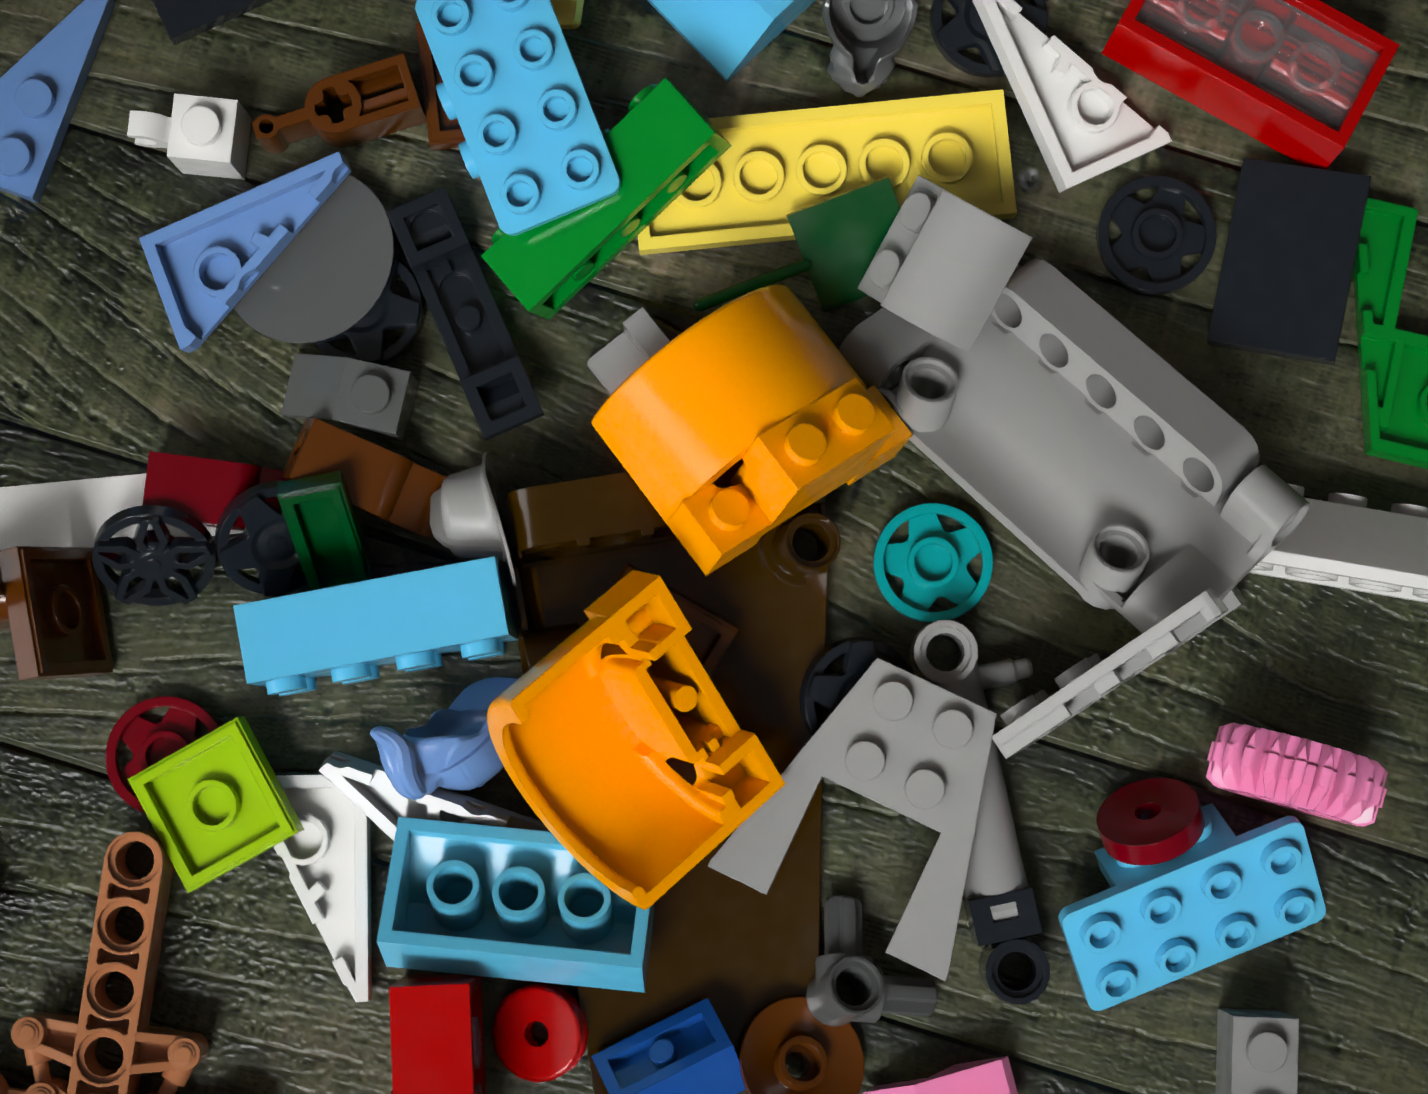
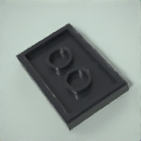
M1249 158L1243 159L1207 338L1208 345L1335 366L1371 185V176Z

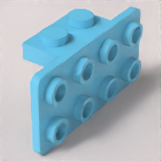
M551 0L416 1L415 10L443 80L442 83L436 85L440 102L451 121L458 119L466 140L458 144L465 166L473 179L480 177L498 225L504 233L510 236H517L612 197L619 192L621 188L620 176Z
M1210 803L1201 807L1205 826L1200 839L1191 849L1172 860L1154 865H1130L1112 858L1104 847L1095 850L1100 871L1111 888L1065 906L1058 916L1084 997L1090 1008L1095 1011L1105 1010L1322 920L1326 914V907L1305 829L1300 821L1294 816H1285L1236 836L1215 806Z

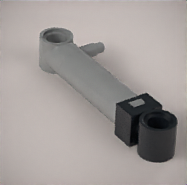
M938 620L925 626L913 637L909 648V661L916 676L988 709L984 690L1014 684L1018 680L1030 678L1033 675L1031 660L1026 657L1016 660L1009 658L978 665V645L973 634L963 624L953 620ZM944 635L950 637L959 648L960 658L957 665L950 671L935 669L927 659L926 648L934 636ZM992 739L965 881V897H963L972 942L978 946L987 945L983 949L979 960V973L984 984L1003 1001L1011 1004H1027L1038 999L1046 990L1050 980V963L1046 954L1035 943L1027 939V936L1043 933L1033 887L1028 885L997 745ZM1012 952L1025 953L1030 961L1028 977L1023 983L1016 986L1002 984L998 976L1000 961Z

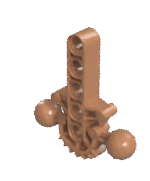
M152 830L126 832L116 837L108 846L104 856L79 1016L35 1012L17 1020L12 1027L11 1038L18 1048L24 1049L27 1066L32 1065L35 1084L31 1085L28 1089L12 1088L0 1073V1094H138L141 1074L163 1072L161 1075L165 1079L157 1092L151 1091L146 1094H175L179 1086L184 1087L195 1066L203 1062L208 1056L209 1043L202 1034L149 1025L174 868L156 832ZM138 841L145 843L151 848L154 855L152 871L144 878L132 874L126 865L127 851L133 843ZM125 906L135 908L144 920V930L136 942L125 940L116 929L117 915ZM118 971L125 974L133 984L134 994L127 1006L114 1004L108 998L106 981L112 972ZM101 1037L114 1039L120 1044L123 1050V1062L118 1070H109L99 1064L95 1048ZM54 1059L70 1066L69 1082L60 1077L51 1076L48 1061Z

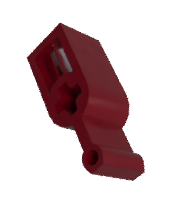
M149 451L142 505H161L175 508L193 516L205 527L216 528L225 508L243 491L269 481L289 480L281 477L284 470L261 468L238 462ZM277 496L266 498L275 507L281 508ZM241 516L237 518L231 530L245 531V525Z

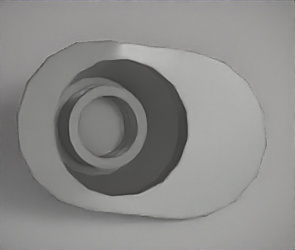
M484 452L482 464L449 475L443 480L441 488L430 497V526L434 538L444 547L449 548L456 556L477 559L495 556L498 560H502L505 563L514 588L517 585L502 528L501 506L495 470L489 452Z

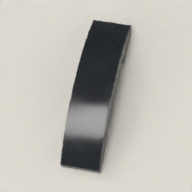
M445 187L387 211L410 268L418 281L458 374L461 386L484 439L487 441L544 416L521 359Z

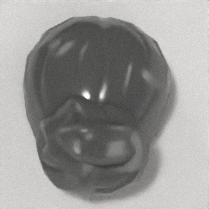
M823 0V21L833 44L830 51V62L827 64V71L831 79L837 82L844 91L852 93L856 97H863L868 92L880 88L887 81L895 66L894 56L901 51L909 40L916 20L917 1Z

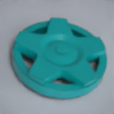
M938 503L917 505L904 510L894 517L880 534L873 555L874 577L884 599L902 615L916 621L934 623L938 620H952L973 608L986 592L993 570L991 546L980 525L965 512L955 507ZM937 515L956 520L965 528L951 533L945 532ZM908 521L907 541L904 543L887 544L895 530ZM980 553L981 573L979 581L976 583L967 571V564ZM885 573L903 580L904 585L901 599L891 589ZM938 597H944L958 605L946 611L927 612Z

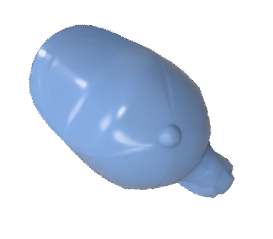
M492 677L476 681L464 689L448 709L437 710L432 714L428 723L421 727L409 728L403 735L389 727H374L370 731V735L377 744L384 771L395 791L405 798L418 800L425 795L431 794L438 787L453 791L471 790L484 786L486 782L493 778L504 766L489 734L487 710L490 703L518 679Z

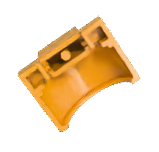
M780 284L765 286L740 296L686 329L635 370L610 395L591 421L592 426L705 576L753 547L763 534L844 483L851 485L894 458L913 436L876 386L873 385L866 389L865 383L791 288ZM742 459L743 464L731 479V487L719 488L713 483L736 462Z
M632 570L584 610L589 619L585 624L490 703L487 710V725L494 748L508 775L531 809L553 836L585 869L611 891L629 903L647 910L785 785V782L756 734L740 729L685 638V635L692 628L661 576ZM673 757L694 764L697 778L693 786L665 761Z

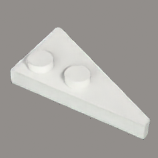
M972 0L1059 193L1172 142L1169 133L1160 125L1153 128L1124 103L1127 97L1112 84L1099 80L1094 74L1093 68L1055 35L1048 38L1019 13L1023 8L1014 0Z
M276 775L305 830L274 846L277 855L282 857L289 870V879L312 924H316L334 959L332 963L342 983L348 987L355 1002H369L372 1000L370 818L324 775Z

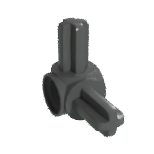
M848 895L827 898L824 903L825 955L815 959V976L808 984L806 993L808 1008L813 1016L822 1024L836 1027L846 1025L851 1021L876 1023L880 1019L881 1014L925 1017L932 1015L938 1000V989L935 988L933 980L930 978L884 975L881 967L873 964L872 957L863 955L861 901ZM837 978L845 981L851 988L853 993L852 1005L846 1004L837 994L835 986Z

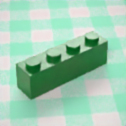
M666 77L658 85L651 84L642 89L630 102L628 107L630 112L613 129L602 130L621 179V188L616 195L517 236L507 235L499 227L492 237L493 245L481 255L484 261L528 312L550 320L732 146L691 99Z

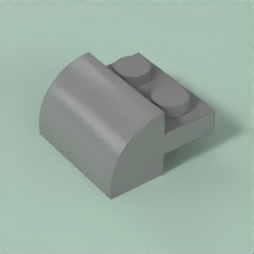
M918 175L857 289L881 303L882 307L960 349L970 352L1033 237Z

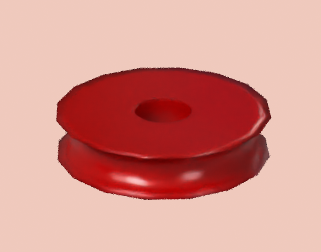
M547 983L526 985L505 997L494 1014L491 1030L494 1050L504 1067L518 1078L535 1083L555 1080L576 1067L585 1053L589 1034L585 1013L576 998L563 988ZM535 1021L543 1023L548 1030V1039L545 1044L537 1042L532 1036L531 1029Z

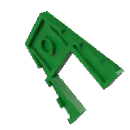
M1368 198L1353 271L1364 454L1428 469V336L1395 328L1419 209Z

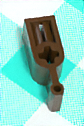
M404 53L324 78L315 83L308 91L305 108L277 117L270 114L260 115L252 122L256 138L267 153L279 154L284 152L289 144L319 135L322 140L331 146L345 148L405 130L427 121L412 71ZM336 103H343L345 107L343 110L344 120L339 123H333L330 118L333 116L331 106Z
M306 418L281 477L294 480L342 470L355 509L438 542L434 538L430 526V497L441 488L446 476L413 463L399 454L317 418Z

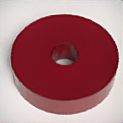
M1170 778L1144 779L1118 789L1102 803L1096 818L1097 827L1106 852L1112 858L1130 865L1159 864L1184 854L1198 842L1205 826L1204 816L1196 792L1186 783Z

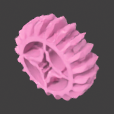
M1229 723L1220 726L1215 742L1212 741L1207 761H1210L1206 778L1217 788L1286 809L1364 827L1375 823L1378 809L1383 807L1387 791L1384 786L1388 772L1378 761L1354 754L1351 751L1332 747L1331 745L1246 724Z

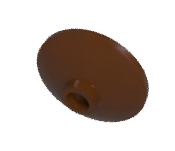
M806 997L786 998L763 1009L751 1021L741 1042L739 1056L740 1072L748 1094H859L864 1077V1055L855 1030L850 1023L836 1027L822 1024L809 1010ZM789 1055L797 1057L802 1063L803 1071L799 1078L793 1077L787 1071L786 1059Z

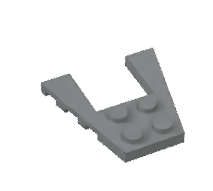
M1237 586L1223 600H1221L1214 588L1205 590L1103 661L1096 653L1060 674L1054 679L1060 690L1049 697L1043 689L1000 715L1007 726L991 738L1005 759L1013 756L1164 657L1166 655L1164 653L1185 639L1187 640L1184 643L1248 601Z
M877 658L781 774L785 785L732 833L710 860L707 867L767 895L822 777L940 832V835L885 952L946 981L997 713Z

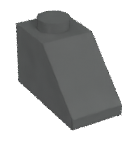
M295 353L281 415L304 421L306 418H317L339 429L405 443L419 382L410 371L348 357Z

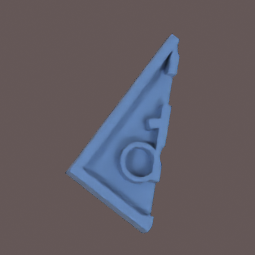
M84 0L0 78L1 191L38 204L40 203L116 2L114 0Z
M338 151L139 238L180 350L187 353L198 350L352 172L345 155Z

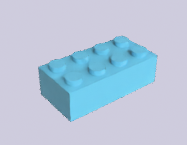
M495 556L233 605L246 682L251 685L266 686L268 695L279 694V696H288L317 690L315 678L326 676L332 677V683L342 682V685L380 678L378 666L396 663L397 671L405 670V673L443 666L442 654L461 651L462 659L468 658V661L496 657L506 654L505 642L518 640L506 566Z

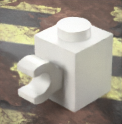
M174 93L171 117L147 111H130L127 136L135 138V144L138 146L167 148V157L183 174L244 180L252 118L238 100Z

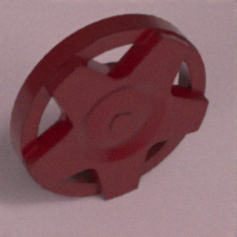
M155 697L136 704L119 718L108 738L105 761L108 777L113 788L128 805L145 813L128 779L198 740L199 738L196 736L198 719L202 721L209 732L220 727L217 720L205 708L184 698ZM170 707L160 723L155 724L140 717L150 710ZM123 740L132 751L133 758L120 770L119 749Z

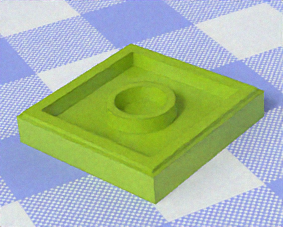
M244 716L233 719L128 779L187 893L203 887L305 830Z

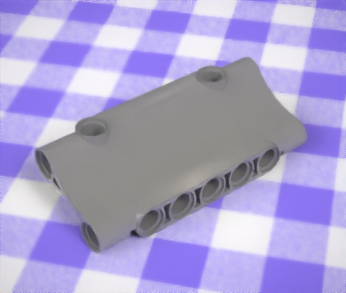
M1033 259L1022 266L1017 265L970 352L926 332L884 307L857 325L847 335L839 348L840 353L868 388L873 385L876 386L911 431L913 436L909 440L1071 585L1084 601L1097 608L1117 610L1141 633L1156 625L1205 590L1214 588L1221 600H1223L1262 559L1297 528L1311 507V504L1265 464L1256 467L1260 458L1258 446L1253 436L1240 423L1054 266L1044 260ZM1185 639L1184 641H1182L1181 643H1179L1178 645H1176L1164 654H1171L1176 649H1178L1187 639Z

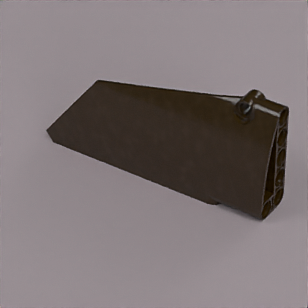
M740 459L713 483L719 488L731 487V479L743 464V460ZM628 472L523 488L512 491L501 501L508 549L517 587H515L522 626V631L518 634V644L523 675L589 620L584 610L614 585L628 562L645 573L660 575L666 585L736 624L739 630L712 672L710 679L740 729L755 733L779 774L781 775L812 738L800 712V688L807 668L813 659L825 649L828 567L837 558L841 544L838 529L828 517L826 496L763 534L753 547L705 576ZM797 529L805 530L815 538L818 551L813 561L803 560L795 553L792 539ZM814 701L816 717L821 726L824 723V706ZM673 757L665 761L693 786L697 778L694 764ZM822 779L767 895L707 867L713 856L732 835L731 833L654 903L653 931L645 993L576 986L578 1002L585 1013L589 1034L586 1049L594 1094L609 1093L595 1066L592 1055L706 998L709 999L739 1059L743 1036L757 1014L779 1000L792 997H806L808 984L815 976V959L819 957Z

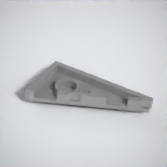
M336 750L324 760L319 769L334 786L393 841L398 817L550 832L542 821L442 787L436 788L434 792L418 800L405 798L395 791L382 766Z

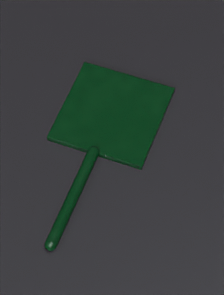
M883 177L787 214L803 259L699 298L693 303L694 309L696 311L706 310L806 271L809 272L824 312L868 296L857 288L900 210L889 177Z

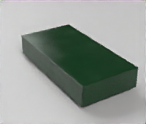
M342 470L278 482L277 497L310 591L376 578Z

